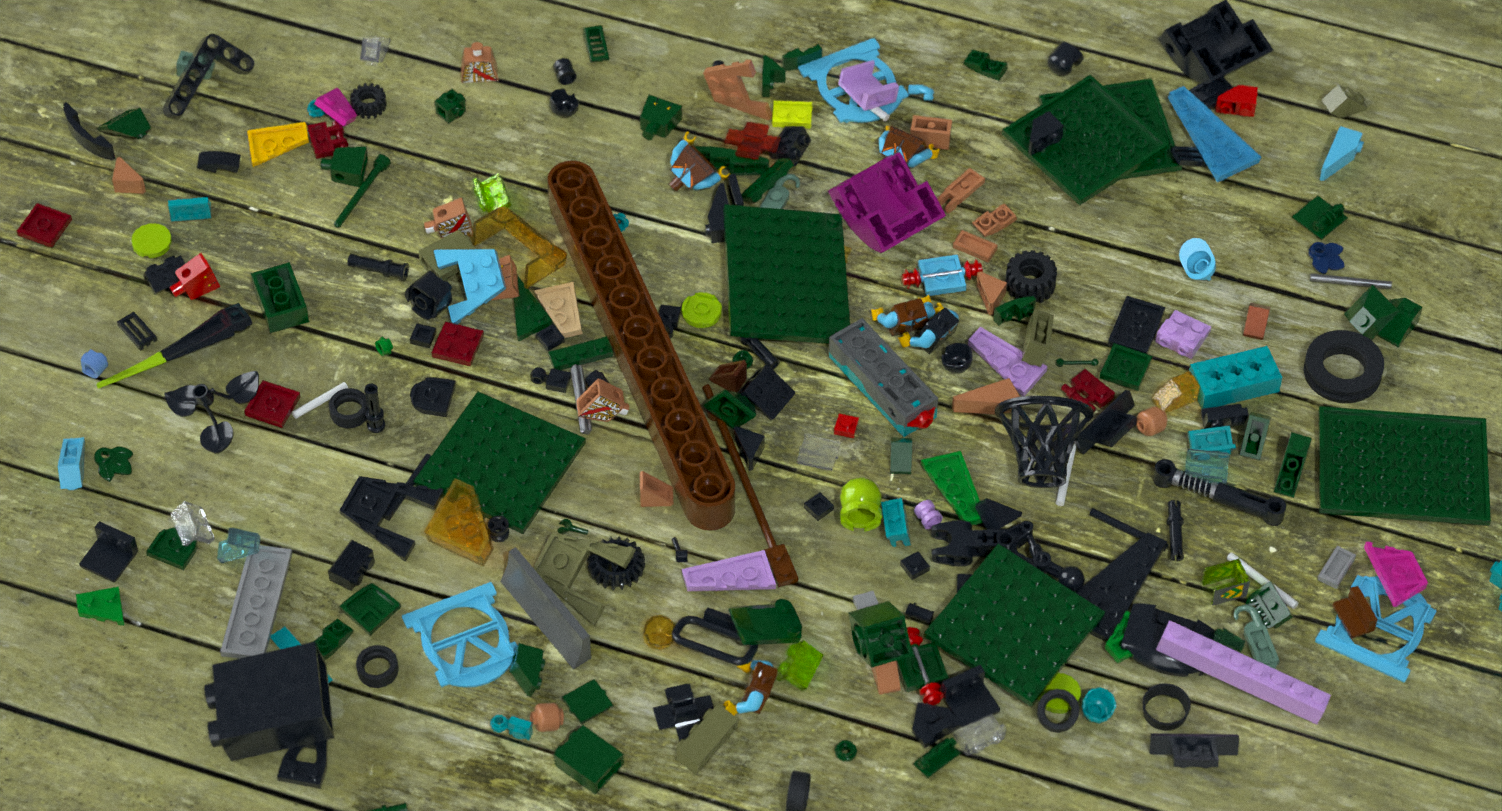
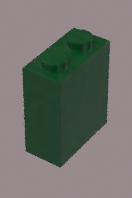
M582 725L578 730H574L570 734L568 741L564 745L557 747L554 752V762L557 768L596 795L624 766V754Z

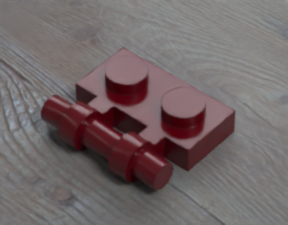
M336 120L332 122L333 126L327 127L326 121L307 125V131L316 159L333 156L334 149L348 147V141L343 135L345 132L344 128ZM334 135L337 139L331 140L330 136Z
M1086 369L1071 379L1070 385L1073 387L1067 384L1061 387V390L1066 393L1067 398L1086 403L1094 412L1097 409L1094 404L1101 409L1115 397L1113 390Z

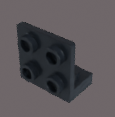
M768 364L756 370L738 391L739 394L750 400L769 420H773L795 395V391Z
M99 521L94 527L97 540L80 561L79 565L81 568L115 583L139 552L136 539Z
M981 665L942 682L941 692L944 694L943 700L959 720L963 729L1000 712L999 705L984 684L985 671Z

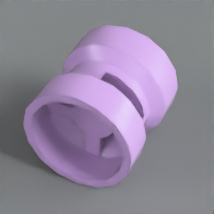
M931 500L922 501L914 509L916 516L922 519L921 523L925 529H932L933 525L941 523L943 519L940 512L935 510V505Z

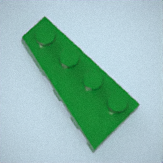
M957 451L922 459L921 466L958 517L963 521L970 522L972 525L983 523L975 509V504L980 502L962 452Z

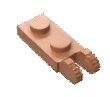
M969 168L951 183L937 200L942 206L950 198L951 201L948 202L944 211L950 213L957 205H960L985 183V178Z

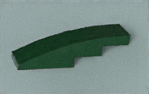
M695 146L717 170L725 166L726 168L723 170H730V174H736V176L762 175L769 168V159L752 153L721 147Z

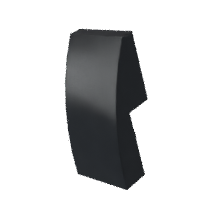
M223 151L199 152L197 168L216 173L218 168L237 173L241 155Z

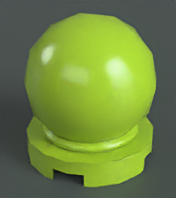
M859 477L851 479L843 486L840 494L842 506L840 518L841 524L846 529L854 531V528H864L865 532L880 526L882 498L880 489L872 480Z

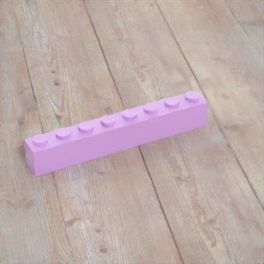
M1170 620L1156 648L1161 653L1314 724L1319 722L1331 697L1328 693Z

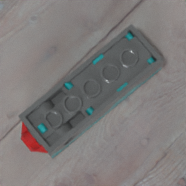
M863 318L829 337V358L903 437L919 428L925 429L929 427L933 420L937 418L938 397Z

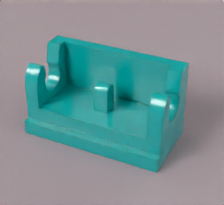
M902 498L881 502L886 538L890 540L893 547H896V541L899 540L903 541L905 546H910L907 514Z

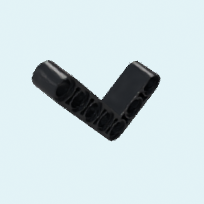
M209 34L202 38L163 106L164 115L172 119L184 113L214 59L241 75L254 68L253 58L217 34ZM208 39L214 43L213 48L208 46ZM224 50L230 53V59L225 57ZM199 55L204 58V60H205V63H204V64H201V63L199 62V60H198ZM241 60L246 63V69L241 67ZM189 72L195 74V81L189 77ZM180 88L186 90V97L181 95ZM171 104L177 107V113L171 110Z

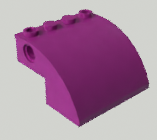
M900 152L889 155L828 190L835 206L851 230L862 242L879 253L885 252L946 216L928 181L917 184Z

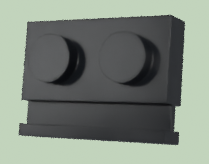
M1222 77L1209 84L1200 83L1189 91L1211 110L1216 107L1218 96L1229 91L1232 87Z

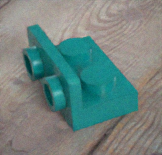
M208 197L168 200L171 222L211 218V202Z

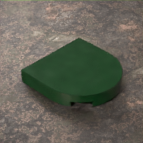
M177 525L160 531L147 549L146 554L151 558L184 571L197 551V540L192 530L185 526Z

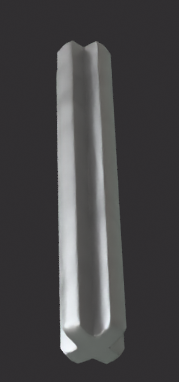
M573 365L571 368L575 401L586 391L583 367L581 365ZM578 417L580 432L582 434H590L593 430L591 419Z

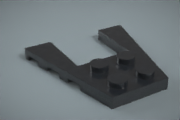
M359 476L340 508V514L406 562L416 545L415 541L380 527L385 514L397 495L435 510L445 493L442 488L438 490L429 489L428 486H409L402 482L389 483L382 479Z

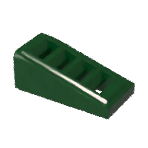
M603 26L584 27L583 37L590 63L608 61L610 58ZM599 36V38L590 39V37ZM594 42H600V43H601V44H593V45H591V43H594ZM601 47H602L601 50H594V51H592V49H594V48H601ZM600 53H603V54H604L603 56H595V57H594V55H593V54H600Z

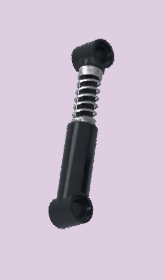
M1167 459L1159 460L1155 464L1153 482L1160 488H1168L1174 485L1177 487L1182 486L1183 489L1188 488V491L1192 489L1194 493L1198 491L1199 495L1202 493L1204 496L1209 495L1211 499L1213 498V502L1263 518L1264 522L1270 526H1278L1284 520L1286 503L1279 497L1266 498L1222 482L1218 484L1214 482L1209 483L1208 480L1203 481V478L1200 480L1197 479V476L1195 478L1191 477L1192 475L1188 476L1186 472L1183 474V471L1177 470L1178 468H1176L1175 464Z

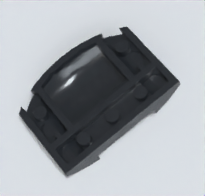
M1133 603L1120 648L1124 651L1126 647L1134 655L1133 659L1152 670L1179 677H1188V674L1198 672L1199 676H1203L1204 672L1161 653L1156 648L1169 620L1211 640H1214L1216 631L1199 619L1195 622L1157 609L1156 605Z

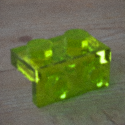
M499 173L483 182H480L477 178L473 179L475 185L473 190L480 199L478 204L483 212H487L493 217L512 206L502 176Z
M803 640L796 645L792 644L786 653L788 657L779 666V674L776 678L779 682L784 679L788 680L801 691L807 689L824 656Z

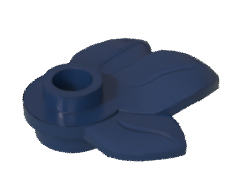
M1315 242L1309 247L1308 254L1313 259L1312 265L1318 272L1326 274L1328 269L1337 271L1345 267L1343 260L1339 256L1344 250L1342 246L1336 243L1324 244L1322 242Z

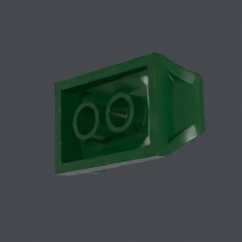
M778 599L774 604L728 608L743 645L799 643L802 638L801 621L789 600Z

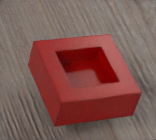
M839 413L834 428V435L854 439L859 417Z

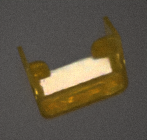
M498 207L474 221L473 246L479 245L505 229L538 256L526 264L524 287L526 289L560 269L567 262V253L524 217L507 207Z

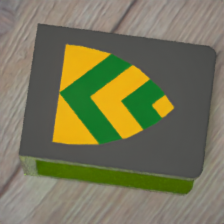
M1240 559L1204 568L1203 586L1230 578H1235L1236 580L1234 583L1213 589L1211 599L1213 606L1247 597L1250 580Z

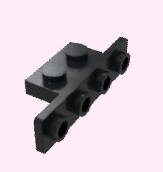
M1125 390L1078 435L1075 442L1080 454L1084 455L1096 443L1113 447L1136 425V416L1127 414L1135 406L1130 390Z
M1150 734L1149 753L1151 755H1172L1174 767H1202L1206 769L1218 767V755H1238V734Z

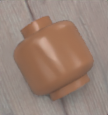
M1158 407L1148 408L1137 415V428L1145 436L1151 437L1164 431L1167 426V415Z
M539 703L535 706L534 711L530 713V722H532V725H535L539 732L557 731L560 725L564 723L563 709L559 708L556 703Z

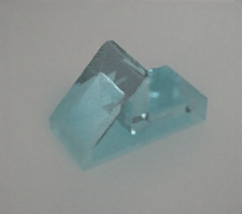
M230 527L228 539L219 542L217 559L222 564L259 553L260 535Z

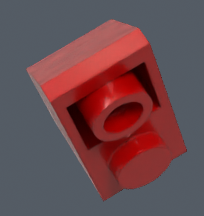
M1237 85L1218 96L1215 113L1254 117L1258 87Z

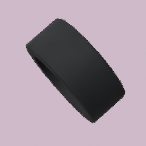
M345 388L337 391L329 401L330 416L339 427L346 429L355 428L367 420L365 412L368 409L366 395L360 390ZM345 402H356L361 405V409L352 415L340 414L337 411V408Z
M373 645L362 650L357 657V673L364 685L370 688H382L393 683L396 679L399 668L396 654L392 649L383 645ZM381 658L390 662L388 671L379 675L369 674L364 668L367 662L372 659Z
M1054 689L1048 691L1040 699L1037 716L1044 728L1051 732L1060 733L1068 731L1074 726L1079 717L1080 708L1073 694L1066 690ZM1061 698L1068 702L1071 707V716L1067 721L1058 724L1053 723L1047 718L1045 708L1050 700Z
M792 772L787 794L786 811H806L811 782L810 773Z

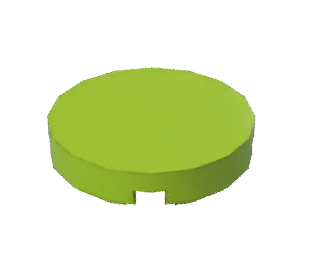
M149 223L135 230L131 243L134 252L139 256L157 258L168 252L172 244V237L165 226Z
M695 293L691 297L688 296L682 303L684 321L695 328L711 327L721 318L722 305L718 298L710 293Z
M1058 673L1038 698V701H1040L1042 696L1048 691L1062 689L1073 694L1079 703L1081 688L1072 676ZM1055 698L1047 703L1045 710L1056 714H1064L1071 710V707L1064 699Z

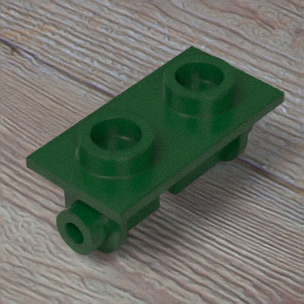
M953 737L944 739L916 760L913 765L927 779L961 754L955 748V745H957L956 740Z

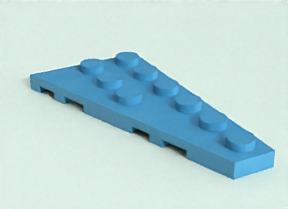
M1182 86L1169 93V101L1216 182L1222 181L1260 162L1261 156L1186 87Z

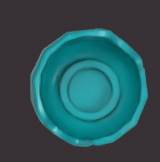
M1098 687L1089 690L1081 703V711L1089 721L1099 724L1111 718L1117 703L1114 695L1108 689Z

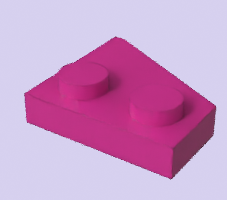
M335 88L318 97L314 103L342 126L354 122L357 114L339 88Z

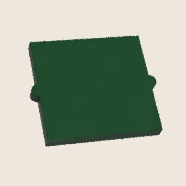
M595 679L562 696V700L569 708V713L573 714L581 725L614 707V704L606 695V690H603Z

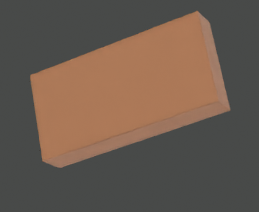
M962 230L954 241L953 248L989 263L998 245Z

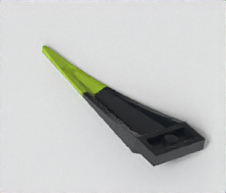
M239 303L221 309L197 328L160 352L118 374L96 384L97 388L99 389L235 335L234 331H242L247 326L252 325L251 317Z

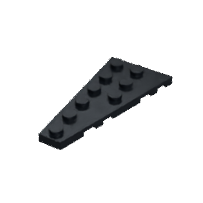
M1146 533L1075 592L1105 611L1104 617L1090 635L1105 642L1108 641L1116 626L1122 621L1124 613L1131 608L1167 545L1166 540L1151 533Z

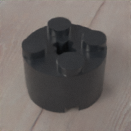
M427 271L406 289L405 297L407 302L411 301L413 305L411 309L418 316L426 320L434 319L452 303V286L448 281H443L432 271Z

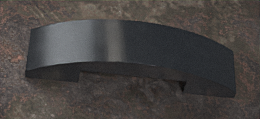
M67 102L63 103L67 125L74 139L92 154L104 159L114 160L113 146L102 135L94 139L81 126L78 112Z

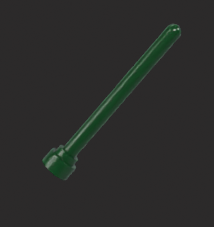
M378 154L375 158L374 168L335 220L334 226L336 228L342 226L379 173L386 171L391 165V160L387 156Z

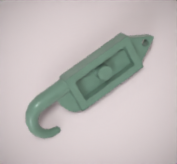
M791 173L780 178L776 185L770 189L760 207L784 209L789 200L790 193L783 187V184L787 180H794L796 188H799L800 179Z
M1247 604L1238 606L1233 614L1235 620H1238V615L1242 611L1250 613L1253 620L1244 627V636L1253 659L1276 669L1280 660L1258 610Z

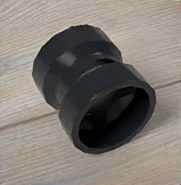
M561 58L554 63L553 69L557 74L560 84L569 85L576 80L577 75L570 59Z

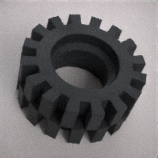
M363 83V87L358 85V90L354 88L353 93L351 92V105L357 116L360 115L363 119L365 116H367V119H371L370 116L377 118V114L381 116L382 111L385 112L387 107L384 89L380 88L378 84L374 87L373 83H370V86H367V83ZM365 99H374V100H375L374 102H371V103H363V102H362V101L365 100Z

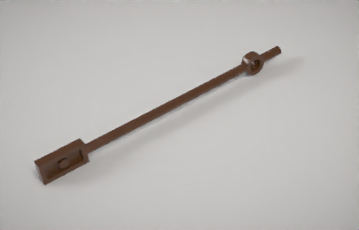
M709 384L702 387L707 400L714 396ZM706 409L707 418L717 422L769 548L764 549L777 587L797 583L798 575L785 544L778 546L776 544L726 423Z

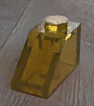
M1189 371L1171 378L1152 396L1151 400L1156 407L1167 413L1196 402L1200 386Z

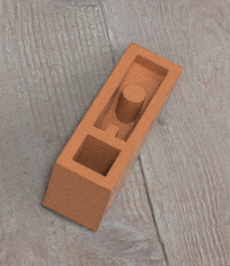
M1010 378L953 396L952 410L953 412L995 415L997 404L1020 396ZM1012 408L1005 411L1004 413H1011Z

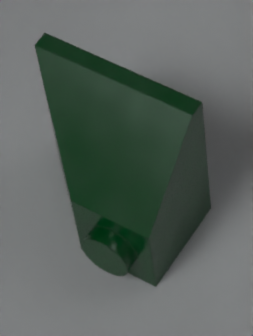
M138 107L128 109L96 128L100 132L140 139L148 134L146 131L151 126L141 108Z
M1372 284L1346 311L1345 316L1363 336L1373 340L1400 311Z
M1405 297L1389 300L1400 312L1377 335L1398 348L1418 324L1423 308Z
M726 389L708 399L702 405L733 430L734 427H740L756 416L755 405L745 396Z

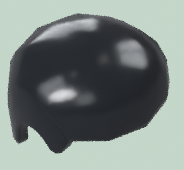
M562 88L551 92L549 105L551 111L557 116L570 117L578 111L579 100L575 97L574 93L568 95L566 90Z
M965 343L948 345L945 354H942L941 357L944 369L951 373H963L971 367L973 362L972 350Z

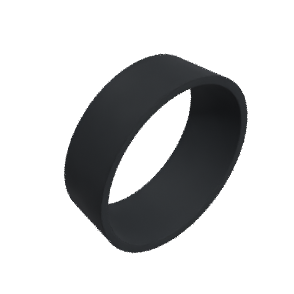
M1168 683L1152 686L1145 692L1142 700L1143 714L1146 721L1152 727L1162 731H1171L1182 726L1191 709V702L1187 693L1180 687ZM1156 696H1172L1183 705L1185 716L1173 723L1160 722L1148 714L1146 705Z

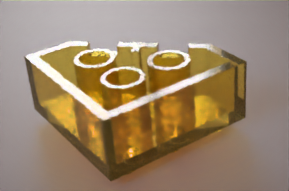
M454 479L424 533L429 542L484 567L494 547L478 495L473 486Z

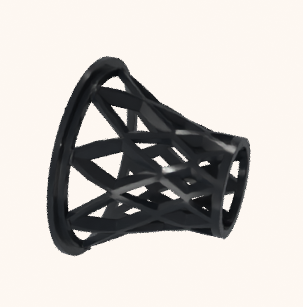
M1057 396L1016 397L996 405L995 415L1001 419L1016 452L1018 482L1034 488H1054L1066 484L1067 464L1075 439L1094 415V411L1089 405L1078 400ZM1043 404L1034 422L1030 420L1021 408L1023 405ZM1052 405L1069 407L1072 410L1058 423ZM1012 408L1011 419H1008L1004 412ZM1080 412L1085 416L1082 420H1080ZM1046 413L1051 425L1041 424ZM1019 415L1022 417L1025 423L1019 422ZM1019 427L1028 429L1027 437L1020 431ZM1057 432V439L1053 442L1052 438ZM1038 439H1039L1040 444H1041L1040 449H1038L1037 446H1036V444H1035V442H1036ZM1030 476H1034L1036 482L1028 481ZM1048 476H1052V483L1044 482Z

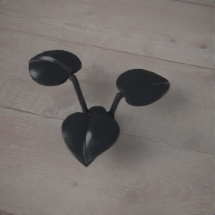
M251 371L233 378L226 386V392L229 395L215 391L214 388L209 390L205 384H198L196 386L186 385L174 391L165 392V399L169 408L180 417L192 415L196 410V405L204 406L214 425L208 426L202 431L200 443L207 451L214 454L220 453L232 442L234 431L227 421L217 423L209 407L214 402V394L228 400L233 398L239 404L247 403L257 395L259 373Z

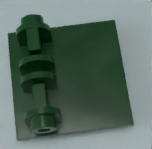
M1316 196L1292 216L1294 220L1321 240L1348 219L1343 214L1345 210L1343 204L1340 203L1332 206L1320 196Z

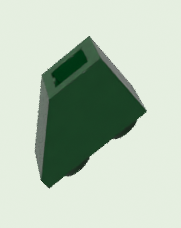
M519 643L513 653L510 673L525 694L532 697L535 690L540 689L542 677H539L540 671H543L546 659H543L544 650Z

